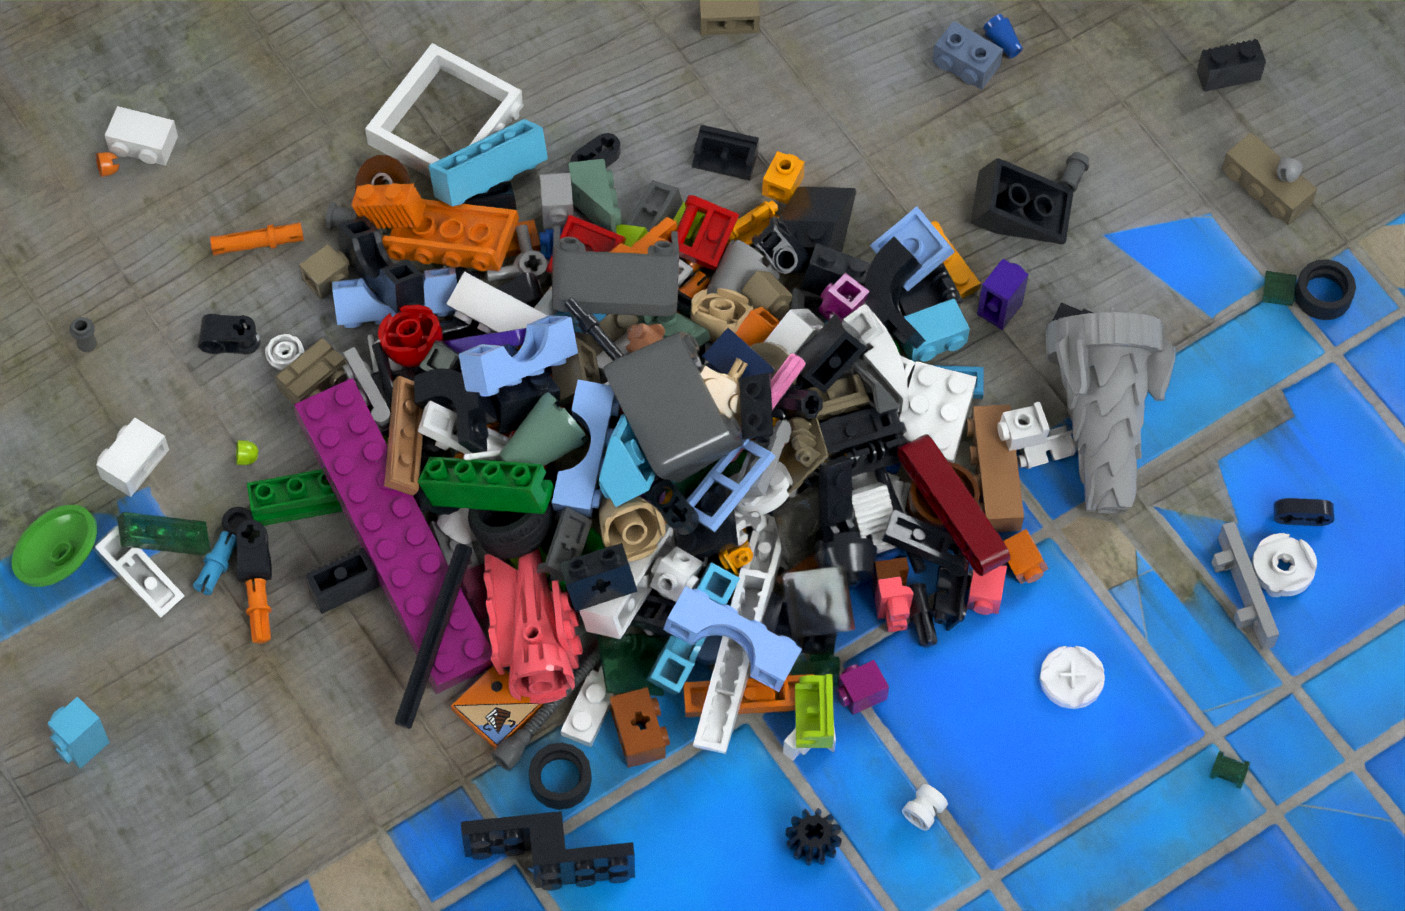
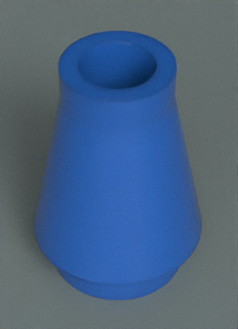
M998 14L983 26L986 32L985 37L1003 48V52L1009 59L1016 57L1022 52L1023 47L1016 36L1009 18H1004L1002 14Z

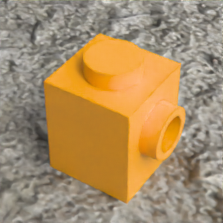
M777 151L763 178L762 195L788 204L804 178L805 161L800 160L793 154H784Z

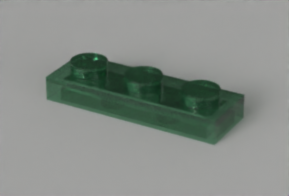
M122 512L117 516L121 547L203 556L211 551L206 521Z

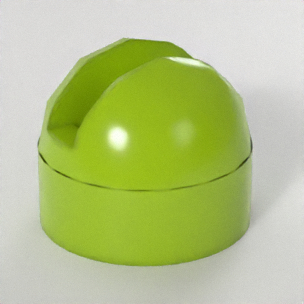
M237 440L236 465L246 466L256 462L259 453L257 445L247 440Z

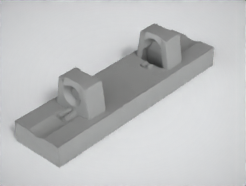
M1235 521L1223 524L1218 536L1223 551L1214 554L1211 563L1215 572L1231 571L1245 608L1236 610L1233 617L1237 629L1252 626L1262 650L1275 646L1279 636L1278 629Z

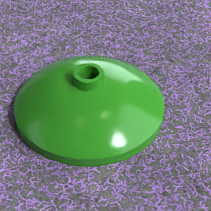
M64 505L48 511L35 520L20 537L14 549L12 569L15 576L25 585L44 587L56 584L72 575L86 561L94 547L97 535V524L94 516L82 506Z

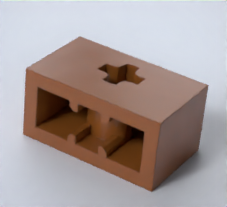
M648 687L610 697V711L627 768L666 758V746L670 745L668 732L665 726H659L657 717L661 716L659 703L656 697H650ZM637 724H642V727L646 729L640 730Z

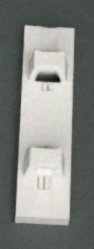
M429 401L424 408L418 432L436 440L435 446L444 450L451 447L464 454L472 453L458 444V431L457 435H454L458 429L457 413ZM488 428L487 451L503 449L509 438ZM500 456L477 460L501 461L502 459Z

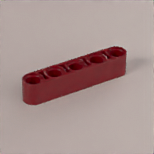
M924 434L898 448L897 454L902 466L975 572L983 576L1010 561V553L1007 546L934 440L928 434Z

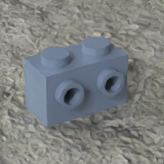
M953 21L934 45L932 62L936 63L942 70L950 71L959 76L965 83L974 85L982 90L1001 66L1003 48Z

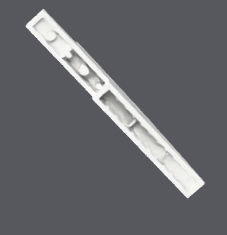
M799 488L793 490L788 497H796ZM787 511L784 515L777 517L764 514L767 526L759 532L753 529L750 539L753 559L750 563L744 565L743 568L741 567L740 580L736 585L731 607L738 612V615L748 620H756L762 624L764 622L770 595L773 592L775 578L777 577L787 540L792 511ZM722 636L693 744L694 747L723 754L727 752L750 674V661L746 651L736 641Z

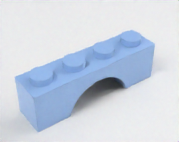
M455 268L424 270V306L429 307L433 313H436V316L453 315L456 310L448 306L447 302L457 286ZM363 278L332 282L337 325L355 328L363 325L362 322L375 321L376 324H381L388 314L391 313L392 317L396 315L387 303L368 287Z
M548 315L527 324L524 343L513 357L508 354L504 346L485 344L478 345L458 355L466 391L480 392V396H491L499 393V388L503 386L520 384L523 377L544 373V368L548 366L565 364L567 362L566 358L578 354L572 318Z
M584 380L577 381L571 409L574 420L586 428L591 437V444L586 457L578 465L558 472L552 498L554 511L563 510V507H568L586 517L592 518L593 509H599L602 491L598 489L599 477L605 459L606 446L608 447L610 437L615 429L611 428L613 416H619L621 408L610 385Z
M686 586L663 628L666 632L690 645L704 637L714 635L733 639L743 647L748 655L750 677L778 692L802 650L789 637L778 636L768 631L767 627L761 622L748 620L738 615V612L733 607L726 604L720 605L709 599L705 592L699 589H690Z

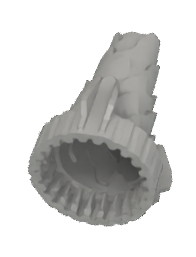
M1100 312L1054 320L1046 325L1047 359L1049 362L1060 365V375L1066 390L1068 413L1073 426V442H1078L1079 473L1081 482L1085 484V511L1104 514H1124L1129 511V507H1132L1136 496L1137 459L1142 458L1141 428L1144 425L1145 398L1148 392L1156 401L1165 400V392L1169 386L1176 359L1175 347L1165 339V325L1162 324V320L1146 314Z

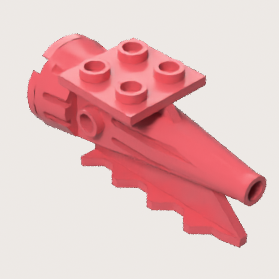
M539 548L518 558V570L490 554L484 555L485 572L483 576L487 589L486 607L490 621L488 634L492 646L491 661L499 675L505 674L504 667L510 666L509 692L517 700L521 701L522 695L530 697V703L542 704L567 696V689L571 687L573 690L575 688V677L572 669L579 668L578 655L583 653L581 639L575 633V627L580 626L578 611L575 612L574 607L572 608L569 592L563 591L558 580L552 581V592L546 572L536 573L538 564L543 563Z

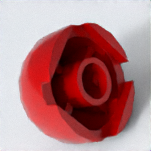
M418 304L406 305L400 308V313L393 317L390 313L383 319L379 325L378 337L385 354L393 362L404 367H418L431 350L435 340L442 341L443 333L437 316L434 315L429 307Z

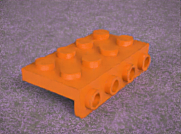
M423 199L426 207L419 227L416 228L414 226L410 228L408 226L405 229L403 226L402 228H392L390 236L384 235L381 238L389 258L396 261L410 260L418 261L422 264H443L452 268L467 267L475 268L479 271H500L520 217L517 210L469 204L450 206L443 201Z

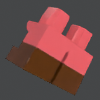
M907 557L875 561L871 588L877 619L885 618L887 632L907 630L906 619L910 615L914 594L912 589L906 586L909 572Z

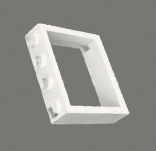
M433 43L365 128L368 145L398 159L401 163L429 178L431 177L428 165L440 159L391 132L440 69L502 101L471 144L508 127L513 119L517 120L519 118V112L524 106L522 103V90Z

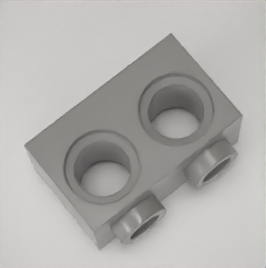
M571 174L540 175L544 232H546V229H554V226L564 228L568 216H573Z

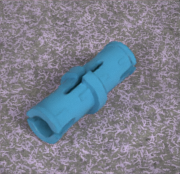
M227 531L220 533L212 552L205 556L203 561L205 565L193 584L195 590L201 592L205 582H207L204 587V595H211L220 575L227 571L229 567L228 560L237 545V538L234 534L231 535L228 541L229 532Z

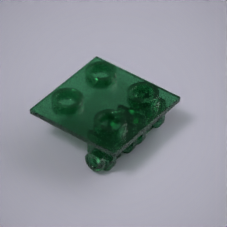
M633 633L623 634L621 639L596 634L606 693L623 694L648 687L650 696L664 695L663 689L646 680L657 660V654L662 651L666 643L664 639H661L658 635L650 636Z

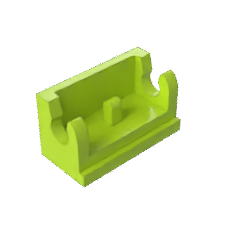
M832 674L799 677V683H795L796 748H833Z

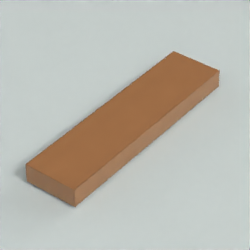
M398 376L393 381L384 486L413 496L419 489L418 480L420 476L423 434L418 432L424 410L415 404L414 381Z

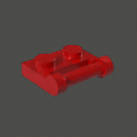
M688 195L684 204L686 209L676 229L678 233L679 257L715 271L739 214L697 196ZM697 212H702L706 215L692 247L687 246L684 242Z

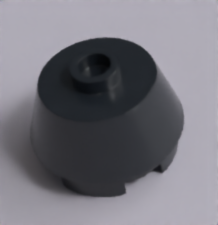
M845 532L833 535L834 540L824 544L821 540L815 543L816 554L814 560L827 583L850 587L872 577L878 548L874 545L871 534L867 535L866 538H860V532Z

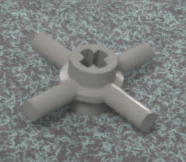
M519 225L516 227V234L521 254L516 257L512 266L501 267L500 271H485L486 281L514 278L522 273L532 272L535 274L541 288V284L546 281L549 275L545 271L549 261L540 252L533 251L527 225Z

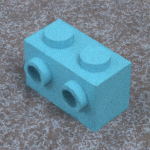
M955 299L904 316L926 340L917 349L909 341L905 345L900 341L908 359L914 362L920 360L922 362L929 361L937 354L947 350L956 351L962 348L968 341L970 328Z
M78 697L66 707L63 706L57 709L47 723L52 733L49 739L57 747L55 752L65 763L69 764L72 761L79 769L110 743L100 718Z

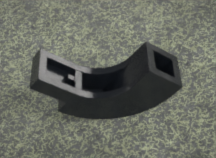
M893 236L879 250L869 267L865 288L870 292L865 302L872 313H875L886 327L890 336L894 334L904 345L909 341L917 349L926 340L902 316L899 308V296L905 283L922 265Z
M434 369L414 376L415 404L423 410L429 401L449 410L457 409L458 444L472 453L487 452V438L489 436L487 424L497 421L496 409L490 396H480V392L466 391L463 375L451 369Z

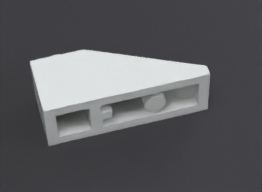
M119 525L114 526L94 545L92 550L160 618L184 597V594Z

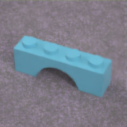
M710 563L706 566L700 577L696 589L705 592L709 599L720 605L727 604L740 578L714 563ZM670 635L646 680L672 695L680 693L706 637L690 645Z

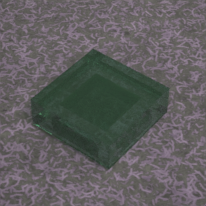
M1266 271L1262 302L1292 306L1295 296L1296 275Z

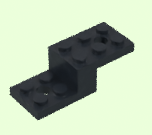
M562 811L461 822L465 857L483 860L490 858L492 854L505 853L507 856H519L524 854L525 851L532 850L535 888L542 887L543 890L552 891L562 888V885L576 884L578 887H588L594 885L597 881L609 880L610 883H624L629 878L635 877L633 842L566 849Z

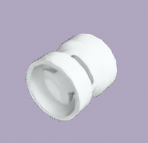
M922 784L916 791V799L907 802L902 809V813L914 826L927 831L933 825L935 815L942 813L948 806V802L934 787Z

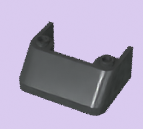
M554 226L552 252V307L561 312H569L564 305L570 298L574 297L587 313L670 316L677 312L679 272L677 231H671L670 242L658 241L648 248V254L585 251V245L579 242L577 238L564 237L560 239V226Z

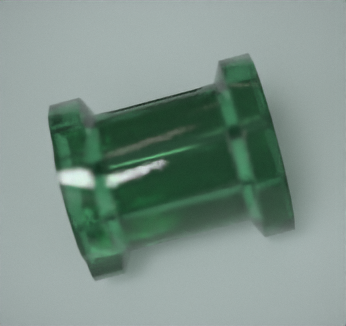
M1219 750L1209 778L1215 779L1218 777L1234 783L1236 788L1241 789L1250 766V761H1237L1224 756V752Z

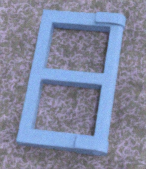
M741 434L739 436L743 445L721 457L687 499L697 511L699 523L713 532L719 528L749 491L752 484L755 483L757 478L776 457L772 452L749 439L743 440ZM741 448L760 459L738 484L721 473ZM716 481L733 492L711 518L694 506Z

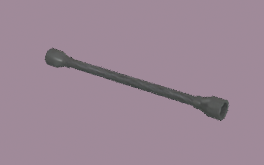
M653 588L648 594L656 597L660 596L659 592ZM605 636L602 639V642L594 648V651L573 672L575 688L620 639ZM571 687L567 689V696L545 703L532 717V720L526 723L523 729H519L513 736L501 741L490 753L493 760L506 771H511L520 761L526 745L531 741V736L540 729L542 724L548 720L575 688L573 690Z

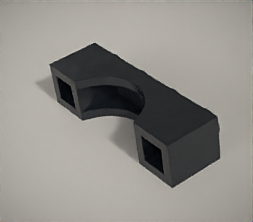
M365 215L338 224L340 251L348 259L349 265L396 314L400 313V308L406 305H425L423 274L409 260L397 264L391 261L384 248L379 229Z

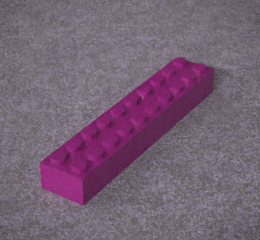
M353 378L294 404L295 417L361 547L365 549L377 572L378 581L417 656L449 565L414 497L384 486L388 446ZM461 588L429 676V681L436 694L468 680L493 666L491 661L492 649Z

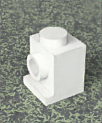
M1036 402L1030 407L1003 412L1001 421L997 424L1001 441H1006L1009 451L1044 444L1050 430L1040 402Z

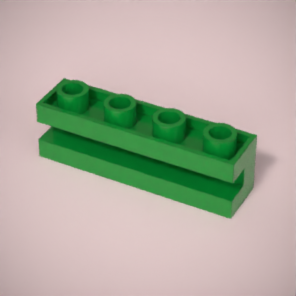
M429 457L418 480L420 487L427 498H429L432 506L537 514L545 513L555 489L551 480H543L546 471L542 464Z
M322 469L247 483L253 519L263 526L343 511Z

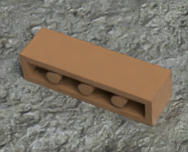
M1010 404L973 406L971 418H966L967 437H972L973 446L969 447L970 465L976 466V474L972 476L977 481L980 492V503L978 505L997 532L1021 531L1024 520L1016 450H1008L1006 441H1001L997 429V424L1001 421L1003 412L1011 411Z

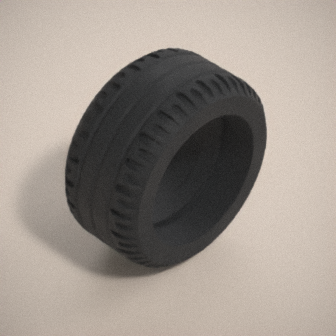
M552 499L544 514L526 513L518 521L503 527L494 526L508 511L469 509L468 511L470 529L481 547L490 555L503 559L517 558L535 551L546 542L556 525V520L554 519L556 511L553 510Z

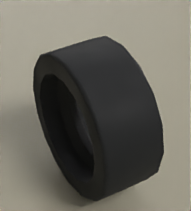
M1329 259L1313 261L1307 264L1300 272L1294 291L1296 303L1310 317L1320 320L1336 319L1350 308L1356 290L1355 278L1350 270L1340 262ZM1321 277L1331 279L1339 284L1343 290L1342 298L1335 302L1318 300L1307 289L1308 282L1314 278Z
M555 743L547 745L536 753L529 767V780L531 791L537 801L548 808L562 810L572 808L584 800L590 790L592 775L590 762L583 751L571 744ZM561 759L574 763L579 769L580 774L579 782L575 788L568 792L556 793L544 787L541 782V773L546 764Z

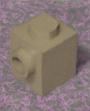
M329 244L299 264L302 280L321 300L333 292L332 282L350 279L348 259L340 250L335 251Z

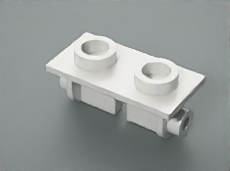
M1066 425L1049 430V437L1046 438L1044 444L1019 449L1021 455L1017 456L1019 467L1031 469V467L1048 463L1047 450H1050L1053 461L1074 456L1075 452L1078 451V442H1073L1071 434L1073 430L1067 431Z

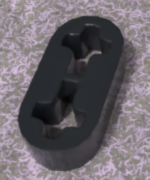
M603 133L578 149L571 156L570 163L604 159L607 168L621 154L620 140L614 134ZM605 145V147L607 148L612 146V151H609L608 149H604L602 151V146Z
M1280 499L1274 503V521L1284 525H1329L1334 522V504L1331 501L1321 499Z

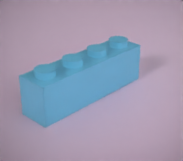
M523 119L428 165L434 197L450 206L461 205L466 199L485 193L491 187L501 182L509 181L513 176L525 170L535 168L537 164L548 159L543 127Z

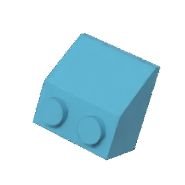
M625 414L621 415L610 437L599 477V486L603 495L607 499H611L615 507L649 491L656 476Z

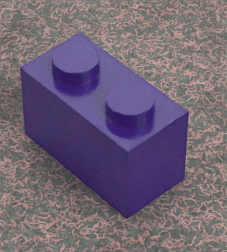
M1002 259L982 284L977 315L1003 330L1023 305L1029 274L1018 264Z

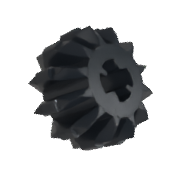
M820 808L816 809L813 816L810 815L808 810L804 809L802 811V819L793 816L791 818L792 827L786 828L785 835L790 838L786 842L787 849L795 850L793 856L795 860L805 856L806 865L808 866L812 864L813 858H816L820 865L825 863V855L834 858L836 856L835 847L841 846L842 838L837 836L841 832L840 825L832 824L834 818L832 814L822 818Z

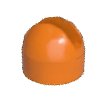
M112 152L96 153L97 168L101 177L115 174L119 169L120 164L113 165L112 160L118 159V157Z

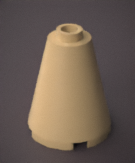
M602 493L598 515L605 548L622 543L629 562L641 560L652 554L658 548L656 544L661 536L664 538L666 533L665 520L660 511L640 496L615 507L612 500L607 499Z

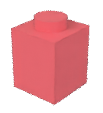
M1001 565L983 576L978 575L973 569L967 609H972L982 615L999 613L1007 566Z

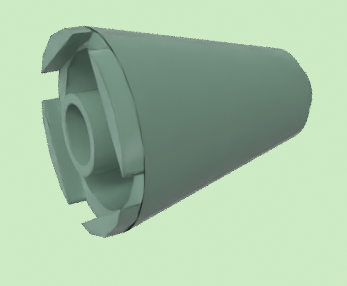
M546 392L541 396L498 455L502 459L501 461L534 463L545 466L583 446L589 439L585 437L584 431L566 409H562L560 406L557 407L555 405L557 400L549 392Z

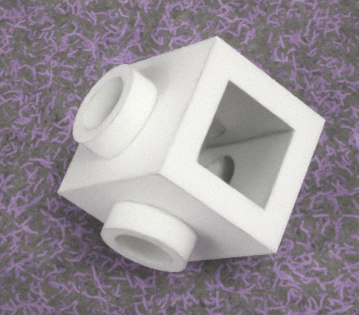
M676 546L667 556H660L654 563L651 570L654 577L650 587L657 590L664 598L677 602L685 586L690 589H696L700 581L698 575L704 562Z

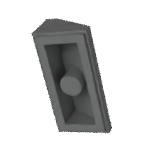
M857 362L851 365L852 375L859 374L866 394L870 400L868 404L878 413L900 407L885 388Z

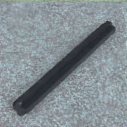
M457 544L455 546L395 718V724L400 727L410 729L415 720L472 555V548L467 545Z

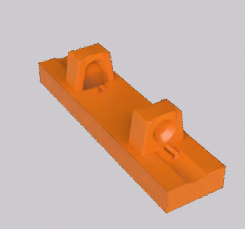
M814 674L788 676L779 692L753 678H748L738 714L795 711V683H799V677ZM710 681L684 683L686 718L701 717Z

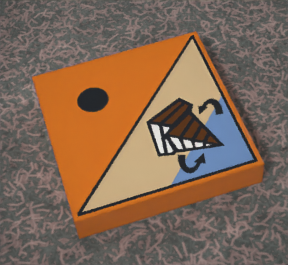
M493 665L451 705V710L495 749L501 741L513 736L519 729H522L540 710L543 703H530V697L522 695L521 701L515 699L509 692L510 673L505 670V674L499 675Z

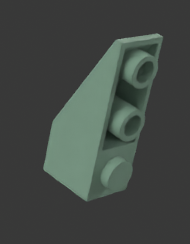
M604 159L568 163L574 206L597 226L616 233V226L621 225L620 208L616 207L618 202L612 170H606Z

